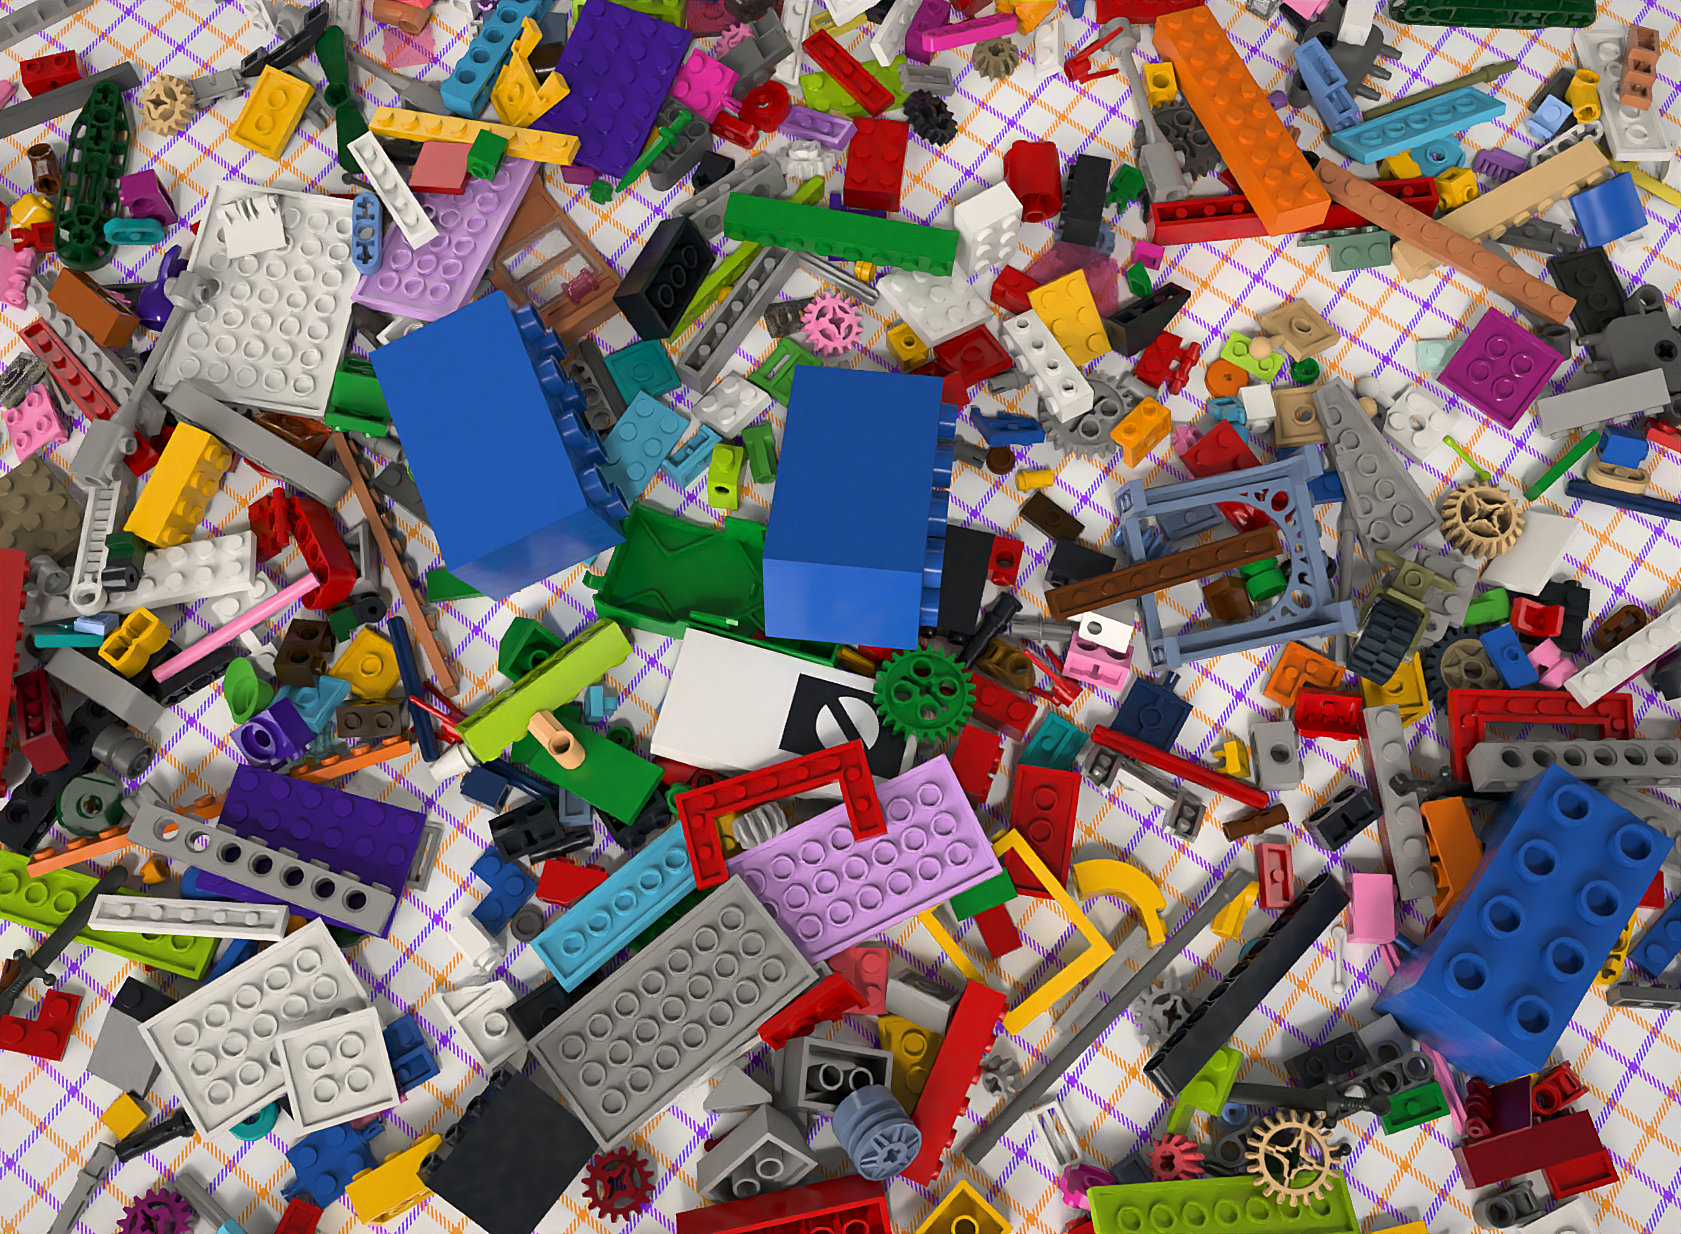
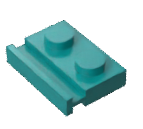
M1051 711L1019 758L1017 765L1022 764L1067 771L1090 735L1084 734L1076 726Z

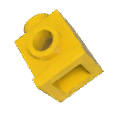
M1411 148L1400 152L1396 156L1384 158L1378 171L1383 181L1419 178L1422 176L1418 163L1409 156Z
M906 322L886 332V347L903 372L911 368L917 369L928 360L929 349Z

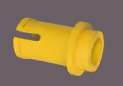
M1047 468L1026 472L1024 469L1021 470L1020 473L1015 474L1017 491L1028 493L1030 489L1054 486L1052 469Z

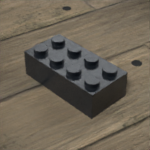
M687 215L660 221L612 297L643 342L670 338L716 261Z

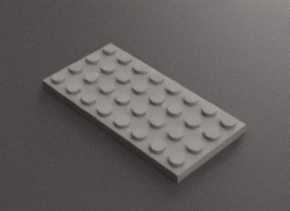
M736 873L528 1041L526 1046L603 1151L609 1153L754 1034L758 1027L783 1010L817 982L820 977Z

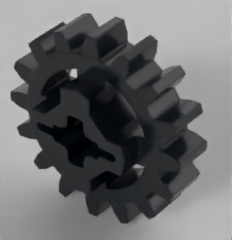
M922 89L913 91L903 103V106L906 108L903 114L909 117L906 122L914 126L913 132L917 133L923 141L927 138L931 145L937 143L941 147L943 144L947 145L958 132L955 127L958 123L952 119L954 113L946 109L948 107L947 103L940 99L938 95L934 98L929 90L926 93Z

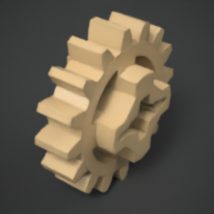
M166 74L165 77L157 75V82L150 80V89L143 88L142 90L146 96L139 99V102L143 104L139 114L145 115L141 122L148 125L147 129L158 135L164 137L168 135L176 136L177 130L182 132L185 130L184 122L191 123V119L188 117L189 113L195 112V109L190 107V104L195 101V98L189 96L192 88L185 86L186 82L172 75Z

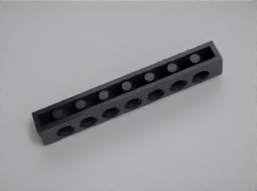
M168 640L159 651L150 655L145 667L135 676L127 678L112 665L109 671L151 697L153 690L160 684L154 678L152 670L183 650L173 641ZM90 698L81 707H78L73 712L71 721L65 727L70 759L69 764L64 769L60 767L57 770L47 771L39 775L32 766L31 773L22 784L13 790L11 799L0 811V842L14 851L29 857L57 821L56 802L62 787L71 779L93 773L101 763L100 760L92 755L93 744L99 734L113 723H119L125 728L130 724L111 711H108L105 716L100 718V714L105 708ZM86 733H89L88 739L85 742L80 743L81 738ZM49 785L47 793L41 796L42 789ZM29 811L27 819L21 822L22 815Z

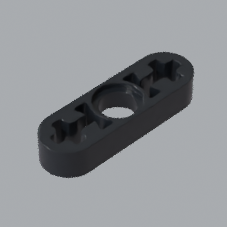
M233 646L221 647L160 683L153 690V694L161 706L164 708L172 707L223 677L229 664L235 658H238L239 655Z

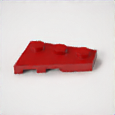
M837 971L826 976L819 985L808 993L798 996L791 1005L758 1027L757 1031L761 1039L777 1051L786 1046V1040L812 1034L815 1030V1025L828 1020L834 1023L844 1018L842 1012L856 1005L861 1010L869 1006L870 1003L865 994L845 975Z

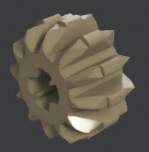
M1000 36L977 43V47L974 48L972 54L974 71H979L981 78L989 76L991 82L997 77L1003 82L1005 75L1012 76L1019 61L1017 45L1012 44L1010 37L1002 39Z

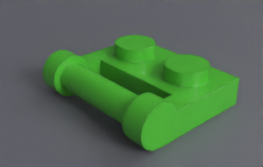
M782 337L777 342L778 347L746 380L768 393L772 399L788 409L795 364L821 367L823 362L787 337ZM785 355H791L790 359L770 382L766 380L767 376Z

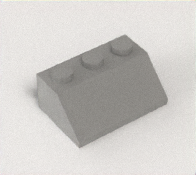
M764 1103L696 1163L698 1194L715 1204H721L789 1189L819 1164L818 1158L792 1120L767 1103Z

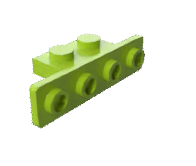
M1225 1045L1219 1048L1179 1093L1181 1097L1177 1107L1171 1110L1167 1119L1168 1133L1173 1136L1178 1133L1186 1134L1195 1109L1220 1118L1244 1058V1054L1241 1051Z

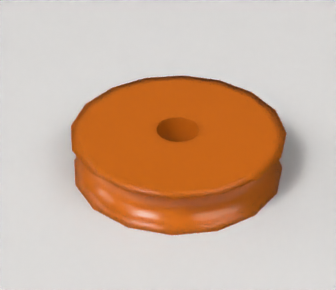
M1224 358L1212 362L1204 378L1207 390L1215 398L1237 396L1239 389L1248 387L1250 380L1248 371ZM1224 378H1229L1230 381H1225Z

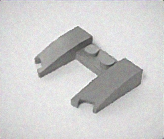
M1097 743L1094 744L1081 766V775L1104 796L1107 795L1116 778L1125 789L1135 790L1145 796L1151 805L1166 809L1162 822V832L1191 843L1195 842L1207 808L1205 805L1121 753Z

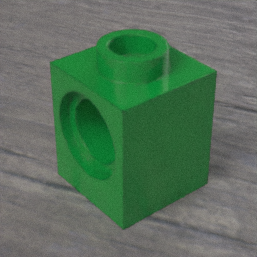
M481 128L467 154L466 171L471 172L477 178H485L493 182L506 157L508 139Z

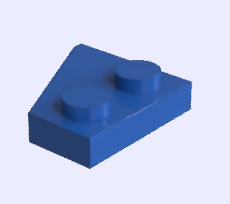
M971 408L969 418L988 445L1003 447L1011 444L1030 446L1036 443H1044L1046 432L1034 418L1013 416L998 412L997 418L982 416L980 408Z

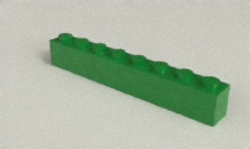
M730 192L723 220L724 237L734 241L745 240L756 242L763 246L784 247L791 251L813 252L819 256L841 257L852 262L864 261L880 267H898L905 271L926 272L937 277H952L959 238L958 231Z

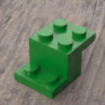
M345 357L336 371L332 401L326 412L324 424L330 425L332 429L340 432L359 431L368 438L385 437L393 420L372 362Z

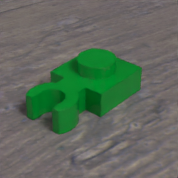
M1124 163L1111 184L1110 191L1112 193L1106 198L1105 208L1108 209L1112 203L1118 202L1120 204L1118 214L1122 215L1127 209L1128 199L1136 202L1138 194L1146 186L1140 170Z

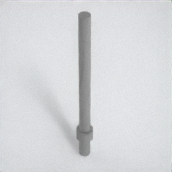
M1347 500L1344 501L1343 520L1340 521L1339 525L1342 545L1338 602L1351 600L1354 537L1358 535ZM1348 633L1336 635V666H1346L1349 648Z

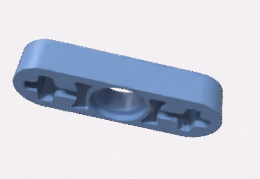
M369 192L356 196L353 201L352 261L357 270L364 275L375 274L382 266V206L378 198ZM371 203L372 205L368 209V215L370 219L367 218L363 210L367 207V204ZM372 228L375 230L374 235L370 239L360 238V233L364 229ZM365 249H368L372 258L368 260V264H363L362 262L366 260Z

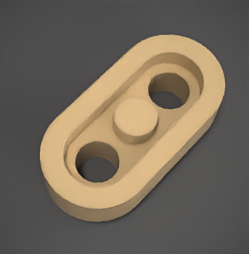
M1599 458L1592 460L1586 471V476L1592 484L1634 494L1643 493L1651 481L1649 473L1641 467H1638L1637 470L1601 462Z

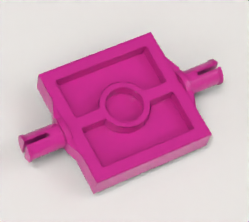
M695 47L684 67H680L677 80L669 94L712 125L718 113L724 107L729 108L734 113H738L740 110L733 106V104L742 108V103L731 97L733 87L740 75Z

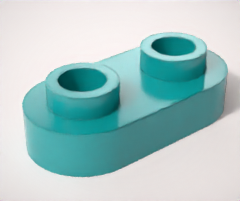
M117 217L109 220L103 227L106 241L112 245H155L165 237L161 222L152 218L123 219Z

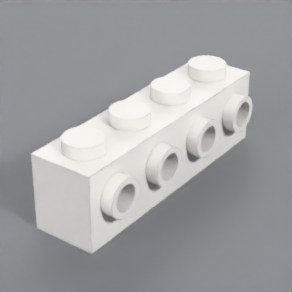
M1034 309L1002 323V336L1000 337L1002 347L1007 353L1011 352L1015 358L1017 368L1021 373H1026L1030 379L1032 389L1036 394L1040 393L1044 398L1046 408L1051 415L1055 414L1062 424L1093 409V389Z

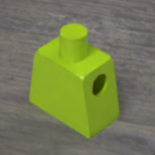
M720 443L714 445L707 477L709 507L738 511L748 465L745 448ZM722 487H725L729 490V492L724 493L720 492L719 490H721Z

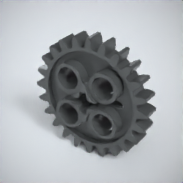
M1174 100L1171 107L1164 101L1161 109L1154 105L1152 114L1156 125L1160 128L1168 142L1173 145L1174 151L1182 150L1184 153L1185 167L1181 168L1182 173L1190 172L1194 182L1197 181L1198 174L1207 177L1208 170L1214 171L1216 164L1221 162L1222 157L1195 112L1189 107L1188 101L1186 100L1183 106H1179L1178 101ZM1142 119L1139 120L1134 135V148L1138 149L1137 158H1140L1141 146L1147 145L1146 129Z

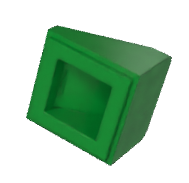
M1139 260L1126 273L1130 293L1143 298L1152 293L1153 289L1149 275L1142 261Z

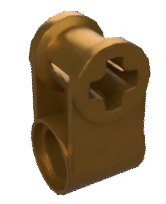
M992 637L990 646L982 658L979 657L975 661V665L983 673L992 678H997L1014 689L1027 690L1035 684L1036 673L1032 661L1023 652L997 637ZM1019 669H1027L1022 674H1015Z

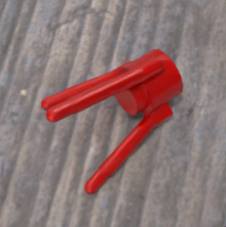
M1118 27L1100 41L1098 38L1076 56L1065 61L1064 73L1070 82L1078 80L1083 85L1090 80L1118 74V68L1088 74V71L1091 70V63L1088 57L1120 34L1123 28Z
M1045 648L1044 652L1062 673L1064 665L1049 648ZM1025 649L1023 651L1024 655L1056 683L1051 689L1055 695L1035 686L1027 690L1049 700L1057 707L1062 703L1068 708L1083 691V688L1078 685L1079 680L1067 676H1061L1060 678L1028 649Z
M424 681L423 686L454 714L449 713L446 715L413 695H410L408 699L443 721L441 729L445 731V734L434 731L436 739L445 741L454 746L456 741L461 744L464 743L454 727L469 717V715L462 712L428 681ZM412 726L410 731L416 733L414 726Z

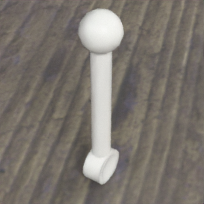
M1336 926L1331 931V936L1335 939L1336 983L1333 985V991L1340 995L1346 991V986L1342 980V939L1345 936V930L1340 926Z

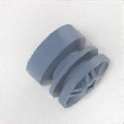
M879 1084L869 1085L852 1092L840 1103L832 1118L831 1124L834 1135L841 1146L848 1152V1156L855 1164L858 1172L865 1179L878 1181L893 1177L908 1167L919 1153L922 1144L921 1132L888 1087Z

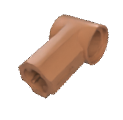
M374 0L372 16L375 21L399 26L408 35L419 36L431 13V9L429 6L423 9L396 0Z

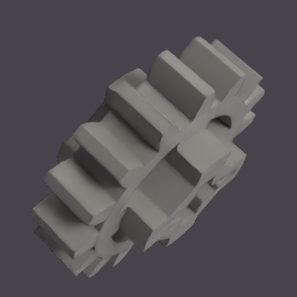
M1163 980L1161 982V989L1153 983L1149 986L1151 995L1142 992L1139 996L1144 1004H1136L1134 1006V1010L1141 1013V1016L1136 1017L1133 1023L1142 1024L1143 1028L1137 1034L1139 1037L1147 1034L1149 1039L1146 1045L1148 1047L1156 1042L1159 1044V1050L1202 1001L1201 997L1191 998L1193 988L1190 987L1185 992L1182 991L1180 981H1177L1173 988H1170L1168 981ZM1168 995L1163 1005L1151 1004L1156 998ZM1182 1001L1187 1005L1190 1014L1186 1013V1011L1184 1010L1183 1006L1181 1005ZM1172 1006V1017L1177 1020L1168 1027V1019L1163 1014ZM1149 1020L1154 1021L1159 1030L1158 1034L1152 1028Z

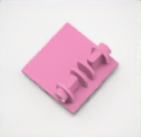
M0 245V302L25 311L28 301L26 299L27 288L30 286L32 275H35L38 260H36L34 255L35 252L32 249L23 248L22 251L17 253L10 248Z
M43 382L2 414L19 462L21 463L50 440L55 441L58 445L67 442L69 434L64 425L61 424L63 418L60 415V410L56 407L55 397L49 393Z

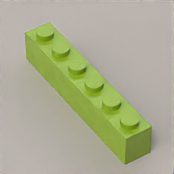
M602 617L454 728L474 757L483 763L493 761L503 753V749L510 743L518 742L527 736L530 718L537 712L548 710L553 715V711L562 704L565 705L574 701L579 695L578 692L586 686H592L603 678V674L611 667L614 668L623 664L627 660V655L634 650L616 621Z

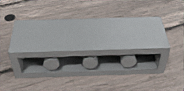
M1658 368L1540 399L1534 402L1542 436L1551 435V439L1556 440L1570 436L1569 430L1581 427L1582 432L1601 428L1600 422L1612 419L1613 424L1633 420L1631 414L1644 411L1645 416L1664 412L1663 406L1670 404L1671 400L1663 370Z

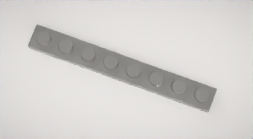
M43 274L32 275L30 286L27 288L26 299L122 405L125 400H128L138 378L110 348H105L93 341L94 336L78 328L74 324L75 320L62 314L56 309L57 305L47 297L53 285ZM147 389L139 404L140 409L136 422L149 436L159 435L167 410Z

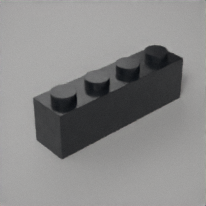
M1078 154L1077 164L1070 165L1058 229L1063 230L1061 241L1096 247L1112 159Z

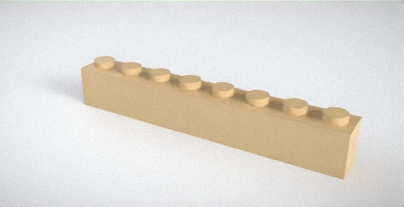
M1588 137L1436 221L1481 246L1482 242L1489 238L1492 240L1498 239L1508 228L1514 225L1519 227L1525 224L1532 215L1538 212L1541 214L1547 212L1559 200L1563 198L1564 200H1569L1568 198L1577 194L1581 188L1587 185L1590 187L1598 184L1604 178L1603 173L1608 167L1609 162ZM1403 239L1394 243L1390 252L1391 262L1407 284L1415 279H1425L1433 272V269L1441 265L1443 267L1448 266Z

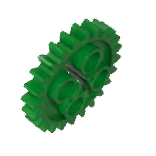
M918 643L917 651L914 650L911 653L910 650L903 649L902 657L893 652L891 655L892 663L884 660L882 664V669L885 672L877 671L876 679L879 682L874 683L872 691L879 694L874 696L873 703L882 705L877 708L876 714L877 716L886 715L883 722L884 727L892 723L895 725L893 735L898 734L900 731L905 732V742L908 741L911 735L915 736L917 745H920L923 737H927L929 744L933 745L937 735L942 742H946L947 731L956 736L959 731L957 725L965 727L967 719L964 716L971 717L973 713L970 705L975 704L976 697L970 694L975 691L976 685L967 683L971 680L972 673H962L966 663L955 664V653L951 654L948 658L945 657L944 647H941L935 653L933 652L932 644L929 643L927 650L922 651ZM917 668L924 669L928 676L924 678L918 677L914 674L913 670ZM905 677L908 681L901 680V678ZM948 687L953 691L954 695L944 696L940 693L939 688ZM925 691L930 693L929 695L926 694L924 697H921L919 695V693L922 694ZM905 692L910 699L908 701H900L894 694ZM941 707H946L948 710L944 711ZM929 710L936 718L926 720L921 716L920 712Z

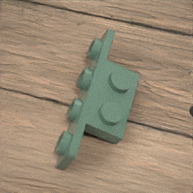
M1378 225L1361 227V233L1351 234V229L1333 231V237L1323 238V232L1306 234L1305 240L1297 241V247L1330 244L1332 272L1391 265L1389 236L1394 234L1387 230H1379Z

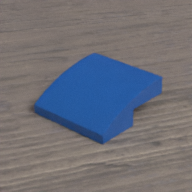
M1630 171L1622 172L1599 185H1592L1568 198L1587 249L1603 246L1648 225Z
M411 1012L386 1025L388 1029L383 1032L399 1097L441 1072Z

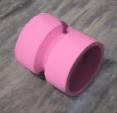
M1550 638L1546 639L1527 655L1540 678L1536 684L1542 691H1556L1580 671L1568 657L1562 658L1560 656L1561 649Z

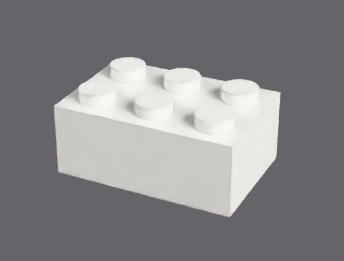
M1005 181L954 207L952 231L959 232L955 261L967 278L976 274H984L994 264L1000 261L1006 262L1016 253L1023 206Z

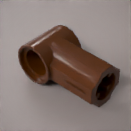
M48 143L33 145L27 150L26 154L31 162L33 181L37 192L44 193L47 196L58 194V189L62 186L60 175L63 170L52 146Z

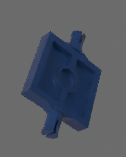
M1169 671L1162 686L1151 684L1137 677L1110 729L1169 753L1194 707L1180 699L1173 692L1181 676L1176 673L1172 683H1170L1175 672Z

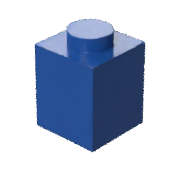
M1606 424L1596 453L1601 462L1637 470L1640 461H1644L1648 455L1649 444L1642 432Z

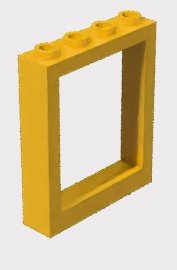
M1003 828L990 839V842L993 844L991 848L996 858H999L1013 847L1092 945L1011 1012L1008 1010L1004 1021L1000 1023L1010 1036L1013 1037L1114 955L1115 952L1018 831L1014 828L1008 833ZM940 904L916 915L966 980L971 978L989 986L931 913Z

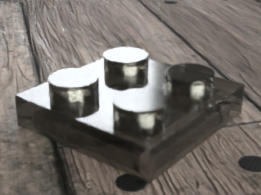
M20 352L0 375V406L11 410L12 407H18L26 398L25 392L32 385H37L45 377V369L49 365L40 357Z

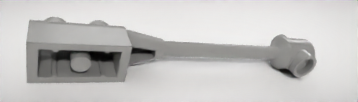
M292 4L285 5L280 10L277 16V24L275 25L276 32L280 38L286 42L304 29V15L312 9L307 5L300 9ZM346 46L347 60L388 83L400 96L402 109L465 119V116L445 108L440 92L441 86L436 81H431L427 85L421 80H414L391 73Z
M1114 18L1106 23L1104 29L1099 30V41L1118 27H1122L1123 31L1102 46L1101 51H1110L1114 57H1121L1146 129L1147 145L1141 146L1139 167L1151 202L1182 201L1187 197L1188 190H1191L1193 187L1192 176L1190 172L1182 173L1181 168L1185 167L1183 151H1174L1173 145L1168 142L1154 120L1132 56L1137 43L1141 41L1139 26L1131 27L1127 18Z
M181 271L179 277H169L166 280L164 294L174 305V308L128 400L123 402L109 421L93 419L68 469V472L83 485L107 490L112 481H120L122 479L124 467L121 463L125 454L132 455L137 449L134 429L140 409L139 404L185 312H196L200 303H208L211 299L212 291L209 283L200 275L191 271Z

